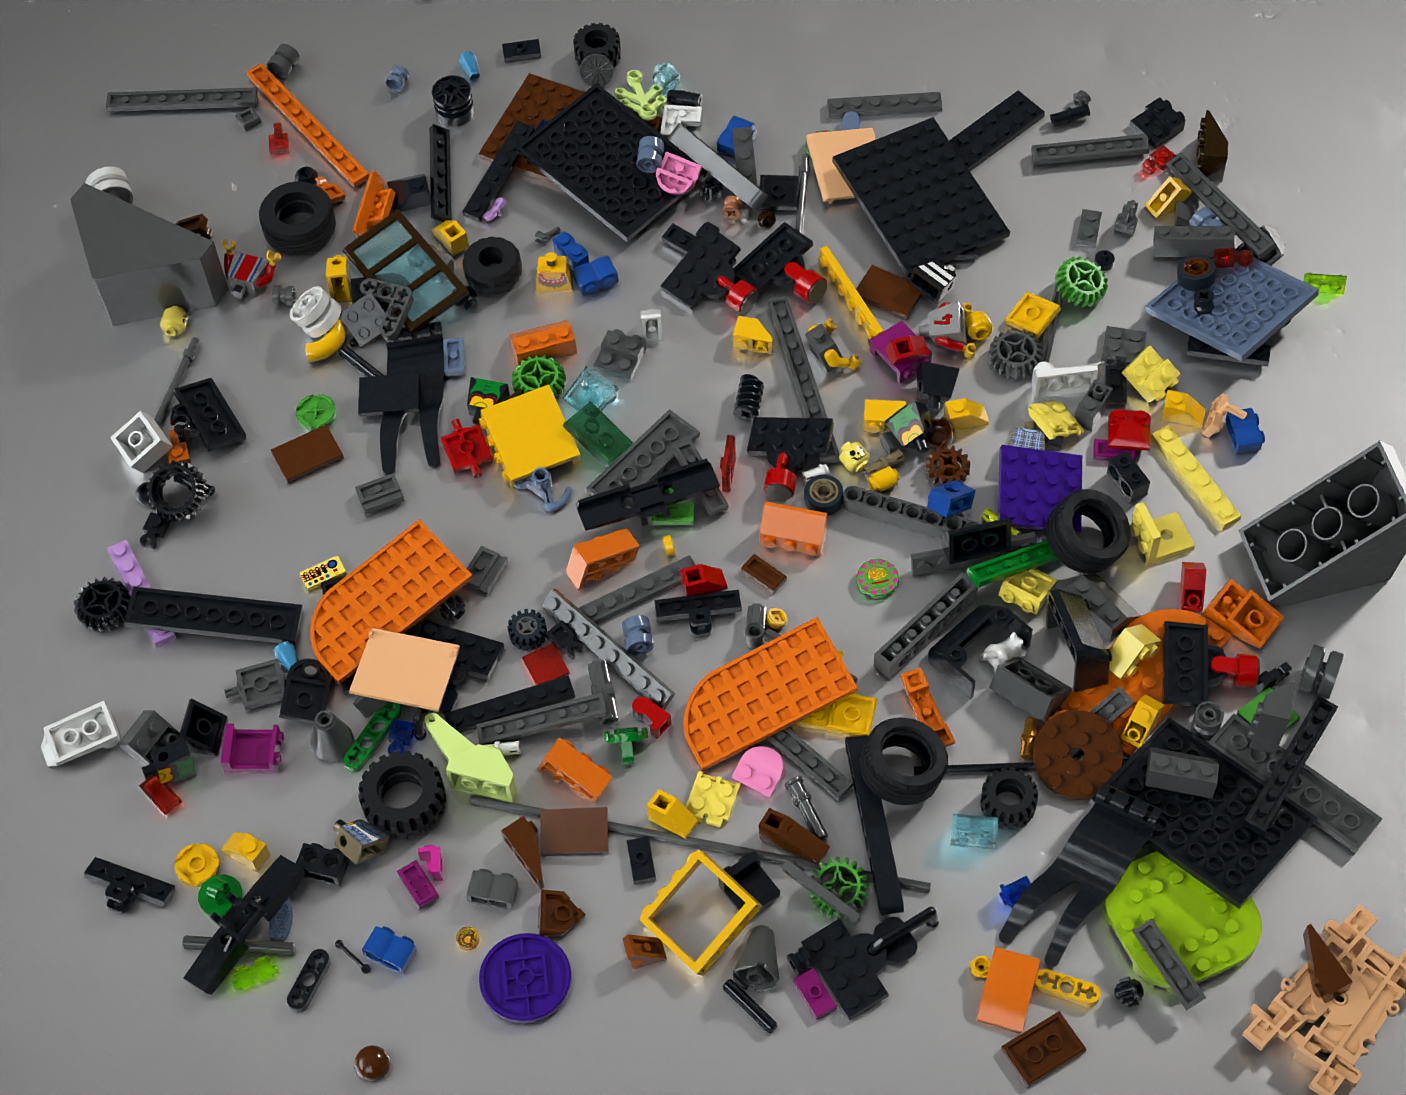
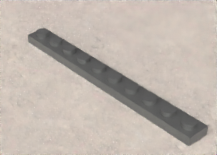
M787 295L769 299L768 307L804 417L828 418ZM833 433L828 457H818L822 465L840 462V453Z

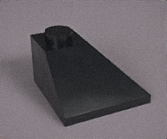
M425 174L387 182L388 189L392 188L396 193L392 204L394 212L397 209L403 212L431 205V196Z

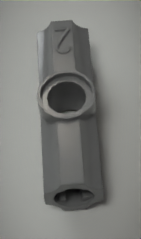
M595 660L588 664V672L592 683L590 685L592 695L603 692L608 712L607 716L599 717L600 725H614V723L618 722V713L614 702L616 699L613 684L609 678L606 661Z

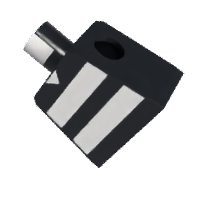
M933 260L914 267L908 283L935 304H938L951 291L957 276L952 265L944 266L938 260Z

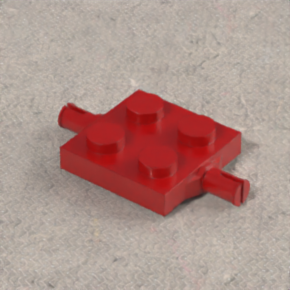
M456 419V422L452 420L451 424L455 431L440 438L454 474L471 469L474 478L481 477L482 473L479 466L492 461L493 456L479 424L462 428L459 419Z

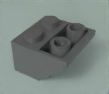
M144 710L117 745L135 760L144 765H149L153 763L151 752L177 740L180 732L155 710Z

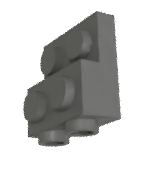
M1107 326L1101 362L1104 361L1105 364L1111 366L1127 367L1145 349L1147 332Z
M619 329L614 331L608 330L600 345L601 351L593 368L596 371L631 381L646 351L645 341L638 335L627 336Z

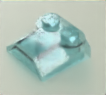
M585 366L562 399L587 417L595 420L608 404L615 401L619 388Z

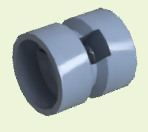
M646 136L640 140L636 162L639 170L646 173H655L657 168H661L664 142L654 136Z
M1209 207L1198 210L1189 222L1190 226H1226L1220 219H1216V214Z
M643 615L631 616L622 622V629L627 651L632 655H642L653 650L654 641L650 633L649 619Z

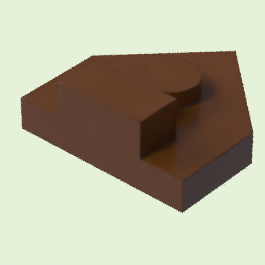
M541 890L538 909L539 935L562 937L585 918L586 914L580 908H577L564 891Z

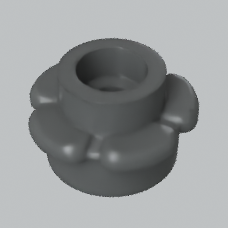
M1083 90L1073 95V102L1077 107L1084 104L1088 106L1091 101L1090 96Z

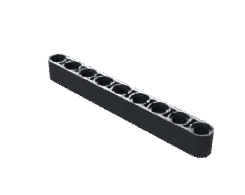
M868 735L845 737L846 752L880 915L904 912L903 898L882 799L868 788L859 770V756Z

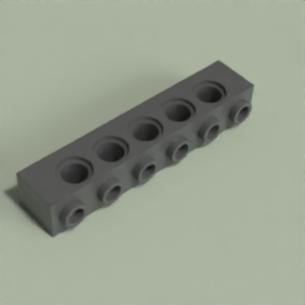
M963 572L956 577L874 654V667L888 679H891L977 598L978 588L973 581Z

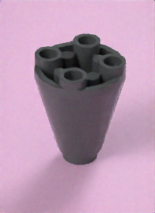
M320 711L314 719L310 745L313 753L319 759L337 763L344 758L355 742L351 729L332 712Z

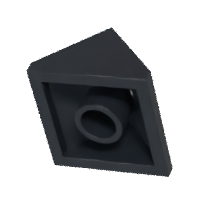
M189 699L178 739L184 737L190 753L215 756L219 749L228 716L194 699Z

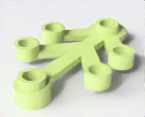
M631 70L627 73V82L634 88L636 95L626 91L624 88L615 89V98L619 99L629 109L638 112L639 117L644 120L654 119L657 116V109L667 105V97L662 95L663 87L659 84L653 85L644 94L640 84L642 82V73L638 70ZM654 96H657L656 101L652 104L648 103ZM630 100H632V101H634V102H636V103H639L640 106L637 105V104L631 103Z

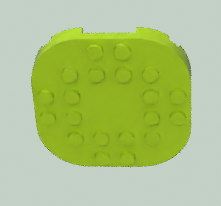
M1157 851L1132 862L1117 887L1103 903L1106 922L1109 928H1113L1133 962L1132 967L1135 972L1148 984L1166 988L1167 991L1173 992L1133 934L1132 931L1152 918L1197 984L1233 967L1237 969L1245 964L1255 952L1262 932L1261 916L1251 897L1238 909Z

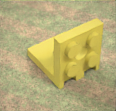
M1144 502L1135 505L1130 529L1133 537L1137 539L1139 550L1146 557L1147 565L1194 550L1195 544L1178 512L1152 519ZM1169 534L1172 538L1164 540L1161 535Z

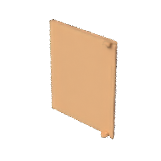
M873 127L808 134L806 140L823 202L828 201L829 204H832L834 200L855 198L833 164L832 158L835 155L876 140Z
M372 628L368 633L369 639L349 694L439 712L460 645Z

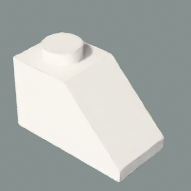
M660 309L640 311L643 341L663 340Z

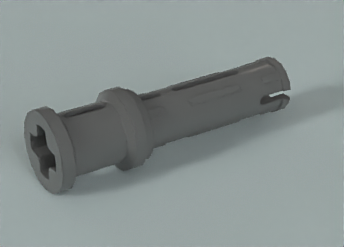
M802 776L788 780L784 786L790 791L793 797V804L799 807L811 833L822 841L825 840L828 834L811 803L812 796L810 792L806 791Z

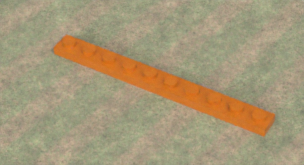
M262 63L246 72L247 77L354 188L369 179V173Z

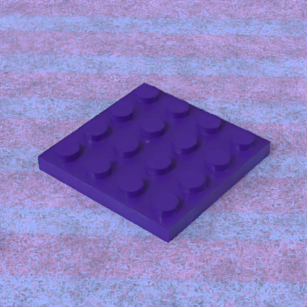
M1001 445L999 452L998 519L1010 518L1011 527L1046 531L1047 518L1052 509L1069 494L1082 489L1083 455ZM1076 514L1072 518L1073 528L1076 535H1080L1082 515Z

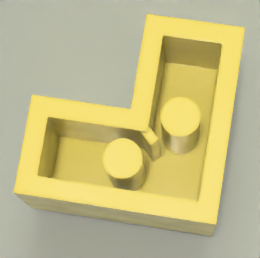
M1142 624L1125 628L1110 648L1112 661H1110L1109 670L1120 679L1132 677L1138 670L1137 664L1140 660L1152 658L1158 652L1159 647L1157 646L1162 640Z

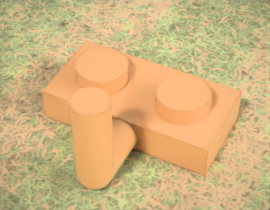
M1222 393L1211 404L1202 434L1209 438L1215 432L1218 433L1223 427L1222 419L1227 411L1242 420L1245 419L1247 412L1229 403L1230 397Z

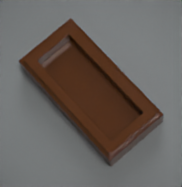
M755 554L741 567L742 573L772 594H775L787 581L786 575Z

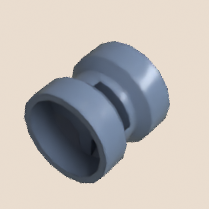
M395 65L385 84L392 91L400 92L410 74L406 68Z

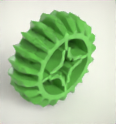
M1081 256L1077 258L1072 257L1069 260L1066 259L1057 269L1058 271L1055 274V286L1058 287L1057 292H1061V298L1066 297L1068 303L1073 302L1075 307L1079 304L1082 308L1086 307V305L1091 307L1099 303L1105 296L1108 288V279L1105 277L1106 272L1100 271L1101 266H1096L1095 261L1089 262L1088 257L1084 260Z
M536 354L535 358L528 356V361L521 360V365H516L511 380L514 392L520 390L525 394L549 385L556 400L557 395H562V389H565L566 374L563 366H560L559 361H554L553 357L547 359V356L544 354L542 358H539Z
M836 856V863H832L831 859L827 858V866L822 862L819 863L821 871L816 868L812 870L814 875L821 881L827 874L835 871L833 879L824 882L822 886L829 891L831 888L836 887L839 877L841 886H844L839 891V894L842 896L840 900L843 901L845 894L856 891L853 898L845 904L850 902L855 906L856 904L864 906V902L860 898H868V893L863 891L869 889V884L863 883L868 880L867 875L860 876L864 872L862 867L855 870L857 867L856 861L852 862L849 866V858L845 857L843 863H840V857ZM842 871L851 874L857 883L845 881L842 878ZM812 893L809 894L810 899H816L813 903L814 907L822 905L819 910L820 913L823 914L828 909V917L833 916V912H836ZM836 912L837 918H841V915Z

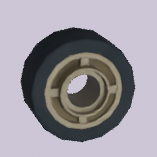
M817 475L811 478L806 483L804 489V500L808 510L824 512L827 515L836 513L843 503L844 491L842 484L838 479L830 475Z

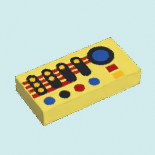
M338 555L299 572L308 592L321 587V582L338 579L347 575Z

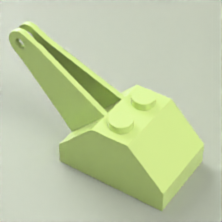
M431 712L425 716L426 727L448 762L446 773L451 789L480 797L511 803L515 802L518 793L514 775L499 749L493 745L484 746L478 744L475 746L437 713Z

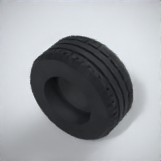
M295 181L280 185L264 198L259 209V220L266 241L273 249L284 254L300 256L315 252L331 239L335 231L336 218L332 202L322 188L311 183ZM295 213L312 214L308 220L300 224L283 223L287 217Z

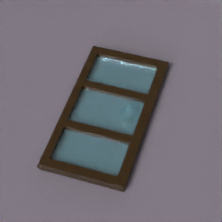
M399 209L342 249L343 253L365 279L372 278L407 286L411 289L415 298L404 322V326L411 334L419 331L470 294L464 284ZM386 289L383 292V296L390 295L392 289ZM396 310L394 314L398 317L402 311Z

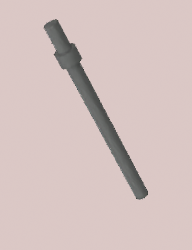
M807 153L802 154L798 172L800 182L795 229L802 234L807 179L810 175L809 154Z
M196 337L192 338L188 348L184 350L181 356L182 361L154 418L159 427L174 397V389L179 387L189 363L194 360L195 350L200 342Z

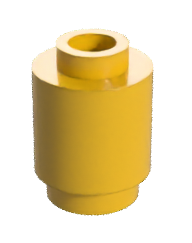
M888 466L871 474V477L867 478V482L871 491L881 493L898 485L897 480L900 477L895 468L892 469Z

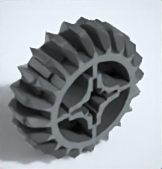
M1016 328L1014 332L1008 329L1006 334L1000 332L999 337L995 336L990 344L988 356L994 371L999 370L1000 376L1006 374L1007 379L1010 376H1014L1016 380L1018 376H1021L1023 379L1026 377V374L1032 376L1034 367L1037 366L1038 362H1042L1044 352L1038 337L1033 338L1032 333L1026 334L1025 329L1022 332H1018Z

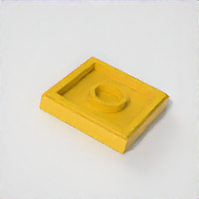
M1026 292L1006 317L1005 323L1021 331L1025 329L1027 334L1032 333L1034 337L1039 338L1060 312L1061 308L1056 303Z
M851 694L835 702L830 708L826 732L846 736L864 734L869 736L878 698Z

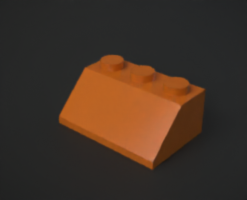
M567 320L509 335L518 365H521V360L528 361V356L535 358L536 354L539 358H542L545 354L547 359L550 357L556 359L577 353L575 337Z
M765 501L760 527V544L769 548H783L790 552H803L811 556L822 555L827 536V513Z

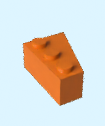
M627 528L614 530L610 534L597 536L586 542H579L573 547L566 574L577 590L584 588L583 583L594 578L596 581L601 578V573L609 569L613 572L635 560L640 545Z
M561 738L556 741L537 768L540 772H543L545 769L555 775L553 779L557 782L565 781L572 786L570 788L572 791L593 803L613 778L605 767L597 766L592 762L590 756L583 752H578L574 749V745L571 742Z

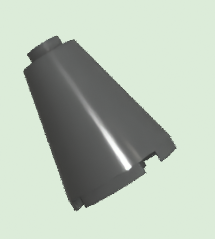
M759 925L751 930L733 970V980L737 985L746 990L749 986L755 988V992L770 991L777 986L779 981L774 932L766 925Z

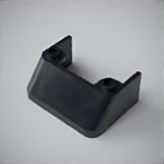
M1056 588L1047 591L1046 628L1050 629L1059 626L1075 662L1074 692L1108 684L1109 664L1112 661L1110 649L1105 648L1091 617L1087 599H1083L1081 595Z
M978 606L932 646L928 652L929 663L969 699L974 697L975 680L961 668L967 661V653L964 649L992 624L1003 627L1010 634L1015 632L1023 640V645L1026 648L1030 646L1033 629L1007 607Z

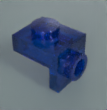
M1024 876L1008 885L1004 883L999 885L1002 891L999 895L1004 905L1008 904L1011 908L1014 907L1021 894L1031 884L1028 876Z

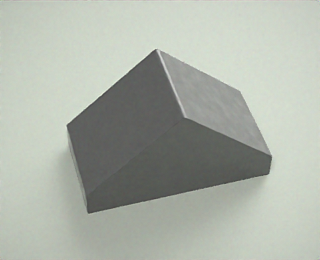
M86 183L70 199L91 276L112 326L162 317L165 309L172 306H179L186 312L215 307L228 292L229 287L213 241Z
M1378 441L1238 530L1268 601L1284 607L1386 582L1391 579L1406 554V474L1392 446Z

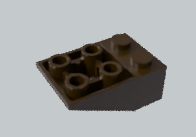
M1206 110L1205 118H1201L1200 129L1202 130L1198 131L1197 142L1201 145L1197 146L1196 156L1200 160H1197L1196 167L1210 181L1222 182L1228 158V141L1211 112Z

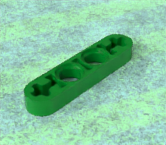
M388 702L376 711L344 756L347 770L359 772L364 768L401 716L399 703ZM394 707V708H395V712L390 711L389 714H388L387 709H388V708H389V709H392V708ZM377 723L385 725L381 731H375L373 727ZM364 740H371L373 742L369 748H362L361 743ZM356 758H358V761H359V762H358V763H355V762H354V763L351 765L350 760H351V759H352V760H355Z

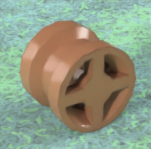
M733 195L726 197L724 201L725 206L722 210L723 216L730 220L739 219L742 214L741 209L743 208L744 201Z

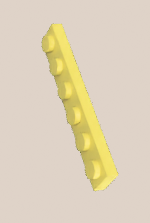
M1169 425L1151 434L1152 441L1222 529L1241 519V514Z

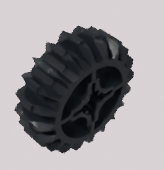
M103 577L102 581H99L95 578L94 583L91 584L87 581V587H81L82 593H76L77 600H74V612L79 622L83 623L86 628L90 627L93 631L98 628L99 631L103 632L104 628L107 627L111 631V626L119 627V621L125 622L131 595L128 593V588L123 586L120 580L116 582L112 577L108 581L107 578Z

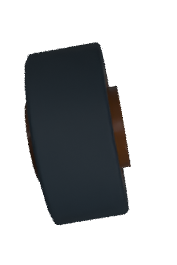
M1191 255L1183 258L1177 266L1179 285L1189 291L1210 288L1216 279L1215 262L1204 255Z

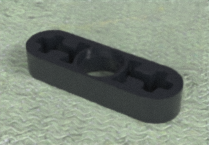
M316 949L311 952L287 996L288 1006L295 1013L304 1012L308 1008L330 967V957L323 949ZM323 957L325 962H320L317 966L315 959ZM306 976L315 977V982L311 986L303 985V979ZM301 996L303 1002L295 1005L293 1000L299 999Z

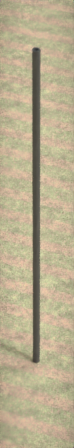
M475 795L470 797V804L541 817V810H546ZM608 821L609 831L641 837L649 836L651 839L739 856L756 851L760 856V860L784 864L787 860L791 863L796 861L804 868L812 870L816 868L821 871L819 865L803 858L694 837H687L685 839L673 833ZM864 870L860 875H867L868 880L873 881L871 871ZM842 871L843 876L853 877L851 874ZM898 877L900 887L930 892L931 883Z

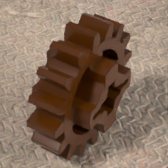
M944 445L942 450L936 447V452L930 451L929 457L926 458L925 472H928V479L934 478L933 483L941 482V485L955 480L959 482L960 480L966 481L967 475L970 474L971 463L968 460V455H962L963 449L956 451L954 445L951 449H948L947 445Z

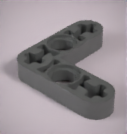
M372 278L365 279L360 285V290L364 296L371 292L377 301L390 303L380 325L379 332L385 340H395L414 302V294L407 286ZM386 289H392L390 295L383 296V292ZM394 311H402L398 317H392Z

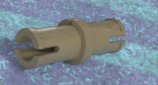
M897 449L895 452L885 457L881 456L874 463L863 467V472L867 471L864 474L869 478L871 474L888 466L893 467L905 461V457H901L903 453L900 449Z

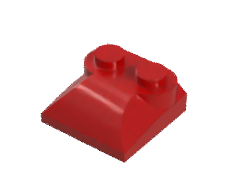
M1122 409L1112 411L1108 416V448L1150 451L1151 416L1145 411Z

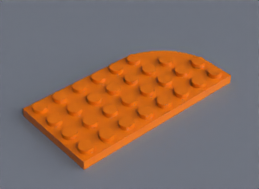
M418 519L322 596L314 610L310 625L311 644L318 661L340 685L357 671L369 639L368 633L372 628L404 634L471 581L473 576L424 523Z
M1163 609L1144 614L1133 620L1126 628L1140 624L1145 626L1162 640L1157 646L1159 647L1158 652L1152 658L1140 660L1137 664L1138 670L1132 677L1120 679L1109 670L1108 684L1078 692L1072 690L1058 710H1083L1090 712L1115 689L1121 686L1135 704L1111 724L1120 738L1139 699L1146 694L1162 703L1164 621L1208 625V645L1218 646L1222 649L1231 640L1232 635L1206 617L1191 611ZM1164 704L1165 706L1149 736L1175 705ZM1120 738L1123 755L1129 759L1139 748Z
M816 617L707 674L697 684L688 699L684 713L685 738L701 770L705 771L859 690L819 618Z

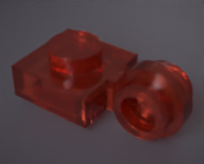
M1162 145L1149 155V158L1142 163L1141 168L1145 174L1149 173L1152 175L1157 168H1160L1162 171L1166 169V163L1177 155Z
M1235 248L1214 249L1213 261L1216 268L1234 267L1235 262H1238L1242 267H1247L1253 262V255L1248 250L1235 253Z

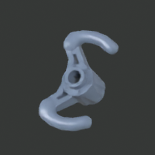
M536 468L532 472V476L515 482V488H528L540 496L544 501V508L548 512H555L567 504L573 492L572 487H567L561 499L553 502L551 495V473L545 468Z

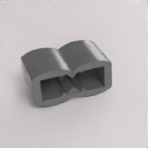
M487 869L473 870L466 895L467 901L477 905L512 910L518 887L517 879L509 873L495 875Z

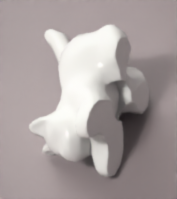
M1012 632L1011 636L1003 642L986 647L980 658L983 662L988 661L993 666L995 673L998 665L1017 657L1024 659L1027 656V651L1022 649L1023 640L1015 632Z

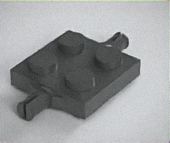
M278 659L235 670L237 686L224 689L226 698L236 695L241 697L245 711L282 701L288 672L283 673Z

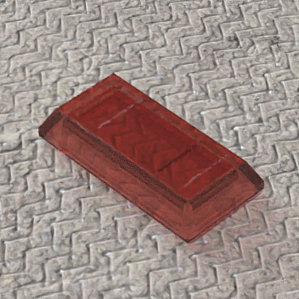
M158 775L146 779L138 785L164 815H167L182 803V800L168 784H161Z

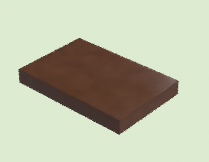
M871 265L856 288L864 302L906 320L922 296L921 292L908 283L909 280L874 265Z
M327 425L271 449V453L287 483L344 458Z
M607 807L541 810V855L609 853Z
M1060 1011L1001 1046L1002 1052L1027 1088L1079 1057L1087 1050Z

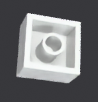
M141 411L110 437L130 467L142 473L173 447L153 417Z

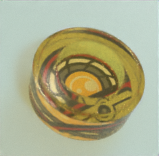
M467 926L458 931L456 941L462 950L471 951L478 946L480 937L475 928Z

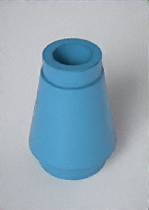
M471 51L462 53L459 56L460 66L470 80L478 79L480 73L476 55Z
M289 641L282 642L274 648V656L288 671L294 663L299 661L295 648Z

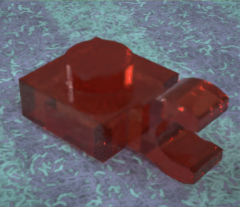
M274 123V134L269 135L270 155L289 153L288 133L283 132L281 123Z

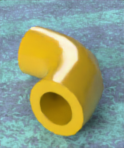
M338 319L319 341L306 343L309 363L329 358L342 346L347 332L346 325L342 320Z

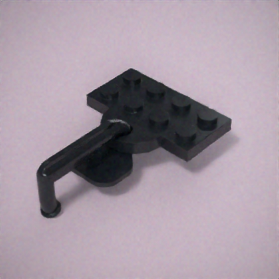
M424 620L416 637L460 645L459 653L438 713H447L454 708L458 700V693L454 685L464 681L468 675L486 681L489 680L504 650V643ZM418 707L413 717L414 737L421 741L427 736L423 722L429 710Z
M931 906L906 922H903L898 917H890L875 927L873 935L860 933L855 936H851L839 918L803 940L801 944L811 955L814 965L848 1019L851 1020L889 996L878 975L884 971L887 962L901 964L916 954L917 942L910 932L925 923L930 928H936L939 924L936 908Z

